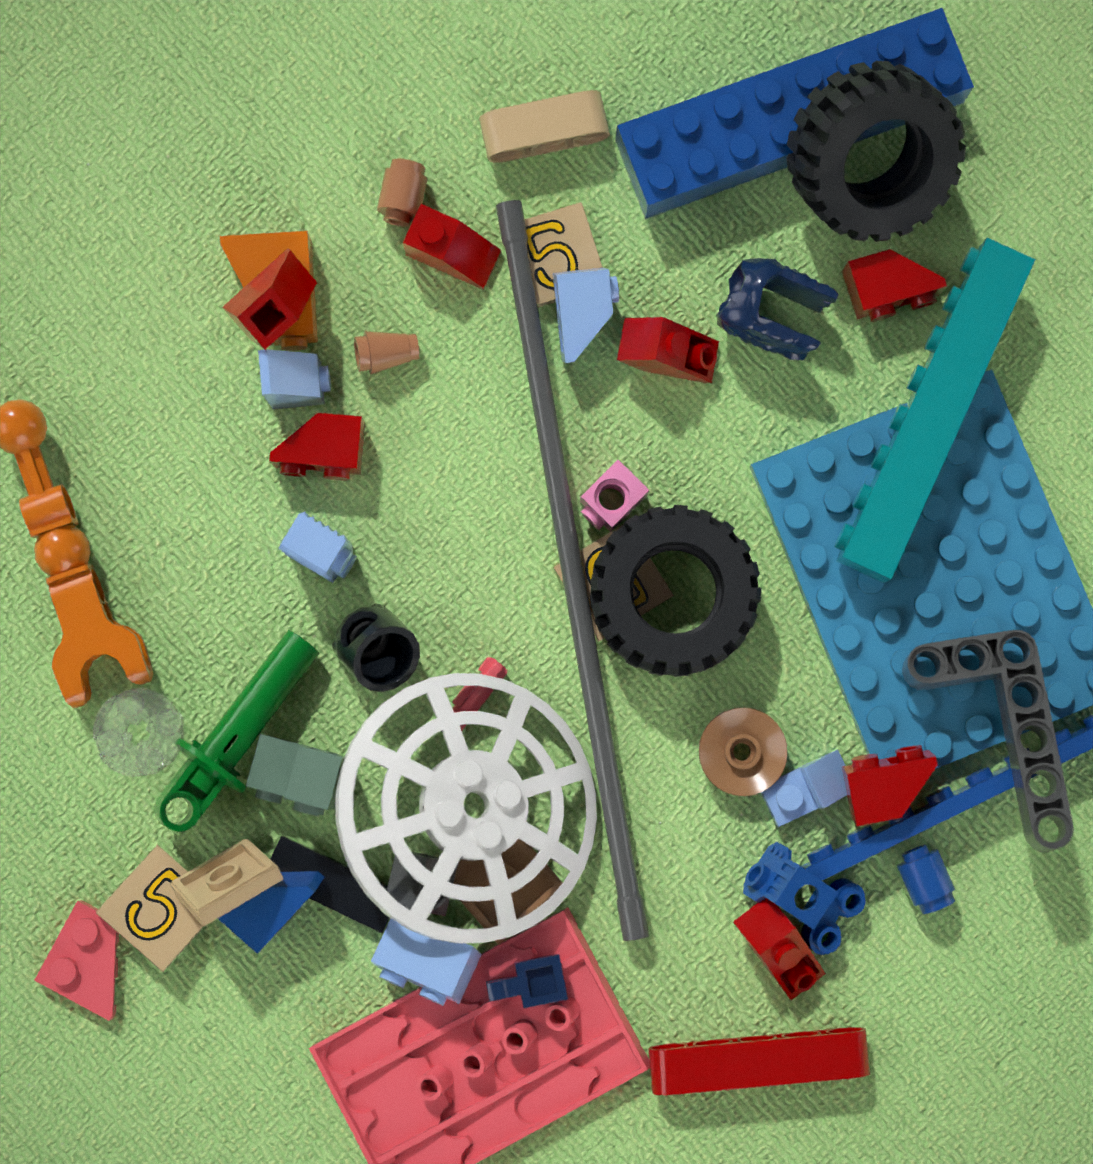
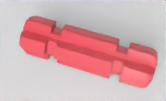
M487 657L478 668L480 674L501 679L507 675V669L492 657ZM464 686L452 701L455 704L453 707L454 713L478 711L494 690L482 686ZM460 725L461 731L466 727V725Z

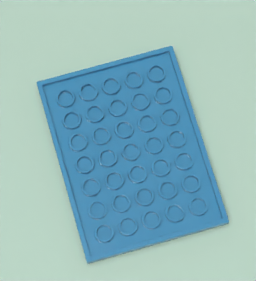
M992 369L984 373L892 579L885 583L837 562L836 560L841 550L834 546L844 524L847 523L852 526L859 510L853 508V503L863 483L870 486L877 470L871 468L876 452L881 444L888 446L895 431L888 427L897 407L750 465L755 482L866 753L878 754L879 759L896 756L895 750L899 748L921 745L923 751L930 750L936 756L937 767L935 769L1006 741L994 679L929 690H917L905 681L902 674V666L905 659L914 648L926 643L1009 630H1022L1034 638L1038 648L1052 722L1093 706V608ZM1013 643L1004 644L1003 654L1005 658L1012 663H1022V650ZM969 650L959 652L958 660L965 669L977 670L979 668V659L974 652ZM919 657L914 660V668L919 675L923 677L935 675L936 668L930 659ZM1013 687V701L1020 707H1030L1032 704L1030 692L1023 687ZM1024 730V731H1022L1021 734L1026 733V732L1031 731V730Z

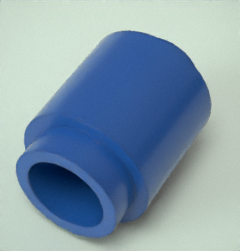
M925 844L902 854L904 862L898 864L897 868L913 905H919L922 914L935 912L955 902L952 894L955 887L938 849L929 851Z

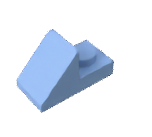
M838 749L780 776L770 788L761 792L777 827L818 808L824 809L847 796L842 766L846 765Z

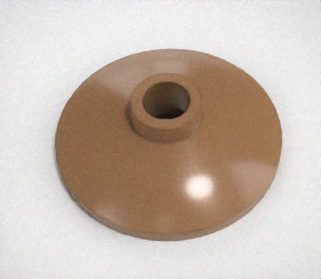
M734 708L717 715L706 726L699 743V760L704 774L718 789L731 795L751 796L767 790L780 778L787 761V743L779 725L767 714L752 708ZM739 743H743L749 748V756L742 761L736 759L733 754L734 747Z

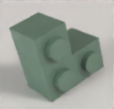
M260 734L246 786L257 789L256 798L281 804L282 797L284 796V799L295 801L293 810L314 816L323 815L325 810L335 809L338 777L345 756Z

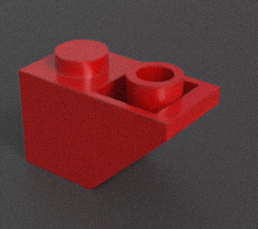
M287 248L222 308L251 341L266 350L299 320L317 281L294 253Z
M891 249L850 260L842 270L857 320L869 316L871 322L880 321L895 315L896 308L911 304L912 310L925 308L937 302L936 297L947 287L944 277Z
M664 317L625 318L617 361L649 373L702 383H712L720 341Z
M317 413L270 452L269 462L275 468H280V474L285 476L305 477L306 470L323 471V478L349 480L350 474L361 475L365 422L362 416Z
M914 745L895 750L896 756L879 759L878 754L861 755L851 759L852 765L842 766L851 818L856 826L902 818L937 767L936 756L930 750L923 751L921 745Z
M766 898L758 902L733 921L746 942L790 1000L812 988L816 981L826 974L794 925L780 908Z

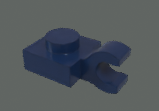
M559 954L514 962L517 976L486 981L490 1001L521 995L523 1008H529L568 999Z

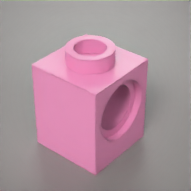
M617 460L581 496L580 503L584 508L580 512L596 529L600 530L605 526L611 532L648 495L649 489ZM605 489H616L622 494L624 503L620 508L608 510L600 504L599 495Z

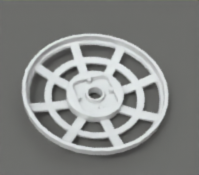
M453 673L428 678L404 688L383 702L364 721L351 741L340 767L335 794L336 826L341 849L352 875L366 896L385 915L406 929L430 939L456 944L486 943L508 938L535 926L551 914L570 894L583 873L593 846L597 822L596 791L591 769L579 741L567 723L549 704L529 690L505 679L483 674ZM453 686H482L504 691L513 695L514 699L506 718L482 711L454 713L444 688ZM424 694L427 695L436 719L427 722L414 731L401 744L397 752L371 741L378 729L395 711L414 698ZM530 705L540 711L559 730L573 753L576 761L575 764L556 769L544 747L527 730L522 728ZM460 725H483L500 730L491 753L481 750L469 751ZM442 731L451 755L450 757L442 760L432 770L410 759L424 741ZM517 740L533 754L544 774L522 780L518 772L507 762ZM362 758H365L388 769L384 777L381 794L383 825L356 833L353 816V792L357 770ZM403 776L422 786L419 799L420 813L398 820L396 796L399 780ZM582 780L586 801V823L583 841L577 854L558 840L561 835L564 818L562 786ZM549 791L551 797V817L546 834L526 821L528 817V797ZM469 793H476L483 799L484 811L479 818L469 816L464 809V799ZM426 831L431 841L443 851L432 872L428 871L414 857L406 845L404 837ZM517 839L539 851L525 869L514 877L507 878L501 853L510 848ZM389 843L403 868L416 881L424 885L410 910L398 903L381 886L369 868L362 851ZM550 858L570 871L563 884L546 902L530 914L516 920L512 892L519 890L533 880L546 866ZM460 859L469 861L484 860L490 886L466 887L448 881ZM440 895L462 901H487L493 899L499 926L487 929H459L439 925L427 920Z

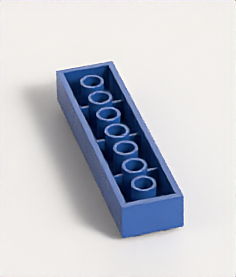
M943 8L617 125L615 142L644 218L653 217L787 168L786 158L788 154L793 153L787 146L788 135L791 130H797L798 125L793 119L798 109L807 108L811 102L807 96L815 87L821 91L829 84L826 80L827 77L837 71L842 75L848 74L850 65L864 62L871 68L872 63L875 61H888L893 66L901 64L926 79L954 107L963 104L974 86ZM892 119L877 123L864 131L854 143L903 126L905 121Z

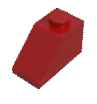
M420 204L403 241L406 256L482 290L485 289L502 252L500 248L463 222L423 204Z

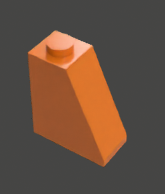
M308 231L220 236V245L243 288L287 248L294 253L314 278L312 240ZM315 288L299 320L274 342V345H281L282 350L299 351L307 349V343H318Z

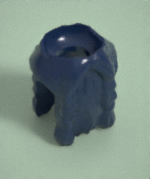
M754 258L742 260L729 278V295L727 300L720 304L719 312L716 315L717 325L728 334L740 337L745 343H750L772 353L781 354L789 360L804 361L808 352L816 350L821 342L758 314L763 288L819 313L823 311L824 307L828 308L831 303L836 302L838 297L837 291L829 285L821 284L816 279H811L806 273H800L796 269L783 266L776 259Z

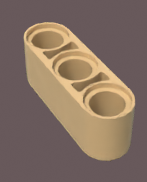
M597 90L581 91L499 108L486 112L479 118L487 158L489 162L493 163L507 162L589 145L605 140L610 135L600 91Z

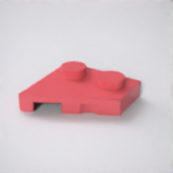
M78 900L34 981L110 1021L116 1014L114 998L115 978L118 977L116 949L119 942V933L96 914L98 908L83 900Z

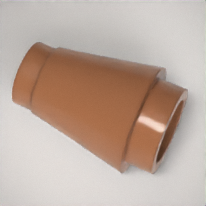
M364 331V336L354 337V351L359 372L369 370L371 375L411 362V360H419V345L416 334L407 335L403 333Z

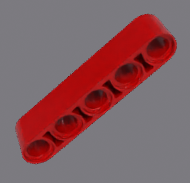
M862 1027L671 1043L648 1048L652 1094L679 1095L860 1078L870 1075L866 1028Z

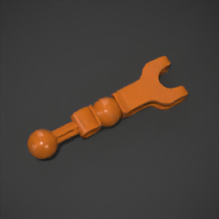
M22 399L10 400L0 406V448L7 453L15 455L29 495L19 499V505L30 536L37 539L34 547L35 560L40 569L50 576L46 578V582L63 632L62 642L55 650L52 669L66 703L73 708H78L85 705L91 698L92 691L88 671L93 661L100 656L109 655L117 659L125 671L127 679L139 685L152 681L153 669L142 636L131 627L121 625L114 620L94 565L88 564L91 554L90 544L84 532L75 527L79 523L71 498L63 484L53 486L40 449V445L45 439L47 432L44 414L39 407L30 401Z

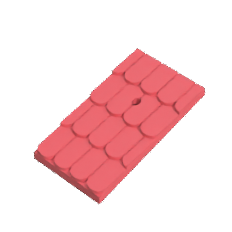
M569 907L537 923L535 926L514 935L500 945L483 952L460 1004L446 999L444 1006L434 1003L419 995L422 987H419L331 1034L309 1048L368 1164H476L650 1068L648 1056L643 1047H641L640 1041L623 1009L620 1007L603 971L599 968L598 962L581 930L578 928V924ZM559 954L568 996L567 1000L529 1008H523L521 995L496 1001L489 1000L486 981L517 976L514 962Z

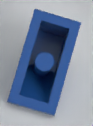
M281 872L283 876L282 881L218 919L258 954L316 891L325 878L320 872Z

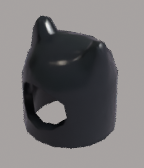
M374 604L372 607H361L347 615L338 627L336 640L332 644L335 655L362 686L370 691L384 692L396 689L411 677L420 659V646L415 635L397 616L381 604Z

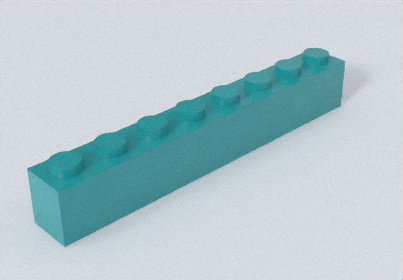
M988 237L978 249L974 247L969 249L960 268V271L966 273L961 287H952L942 310L948 312L946 320L942 327L935 325L924 347L925 350L931 352L924 367L919 364L916 366L906 388L913 391L907 406L899 404L888 428L895 431L888 446L880 445L872 461L871 468L877 470L870 486L863 483L855 498L853 508L859 510L852 526L847 523L844 524L834 547L841 550L836 560L837 562L883 583L892 579L1036 259Z

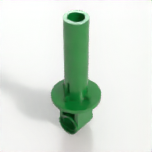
M288 630L202 744L196 740H191L193 742L191 745L181 738L175 741L174 744L188 759L155 802L154 813L161 825L175 832L187 831L195 826L224 785L244 793L247 787L236 778L240 776V773L234 767L320 654L310 643ZM175 798H184L188 804L186 817L179 822H170L166 816L168 803Z

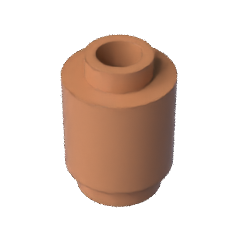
M393 159L390 168L385 169L377 211L384 215L385 222L395 226L407 227L410 221H413L420 204L423 203L428 180L424 176L426 169L424 165L407 159Z

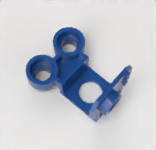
M775 842L768 846L758 863L749 869L745 878L743 894L757 903L767 898L804 923L801 937L809 949L815 953L827 955L834 952L841 943V931L835 922L839 916L849 918L862 912L866 903L863 889L846 878L837 879L830 886L809 871L791 860L792 850L779 842ZM804 885L814 886L815 891L803 909H799L795 904L797 891ZM853 895L851 902L846 906L847 898ZM829 932L827 939L821 943L823 935Z

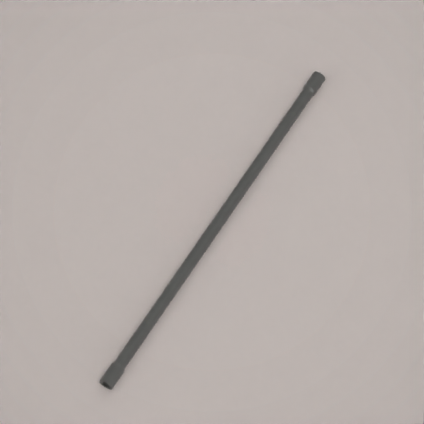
M510 200L496 205L502 243L506 249L618 896L617 909L623 941L638 940L649 937L643 898L639 892L529 261L527 249L528 236L522 202L520 200Z

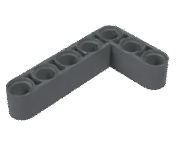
M1009 630L926 643L914 648L903 663L902 674L905 681L917 690H929L994 679L1026 841L1033 849L1039 852H1050L1064 847L1072 838L1073 821L1038 648L1034 638L1022 630ZM1013 643L1022 650V663H1012L1005 658L1003 654L1004 644ZM969 650L974 652L979 659V668L977 670L965 669L958 660L960 651ZM919 657L930 659L936 668L935 675L932 677L919 675L914 668V660ZM1013 687H1023L1030 692L1032 696L1030 707H1020L1013 701ZM1031 730L1039 736L1041 747L1038 752H1030L1022 746V731ZM1033 774L1042 775L1048 780L1050 791L1046 797H1039L1031 791L1029 780ZM1043 818L1050 819L1057 825L1059 835L1055 842H1048L1040 836L1038 825Z

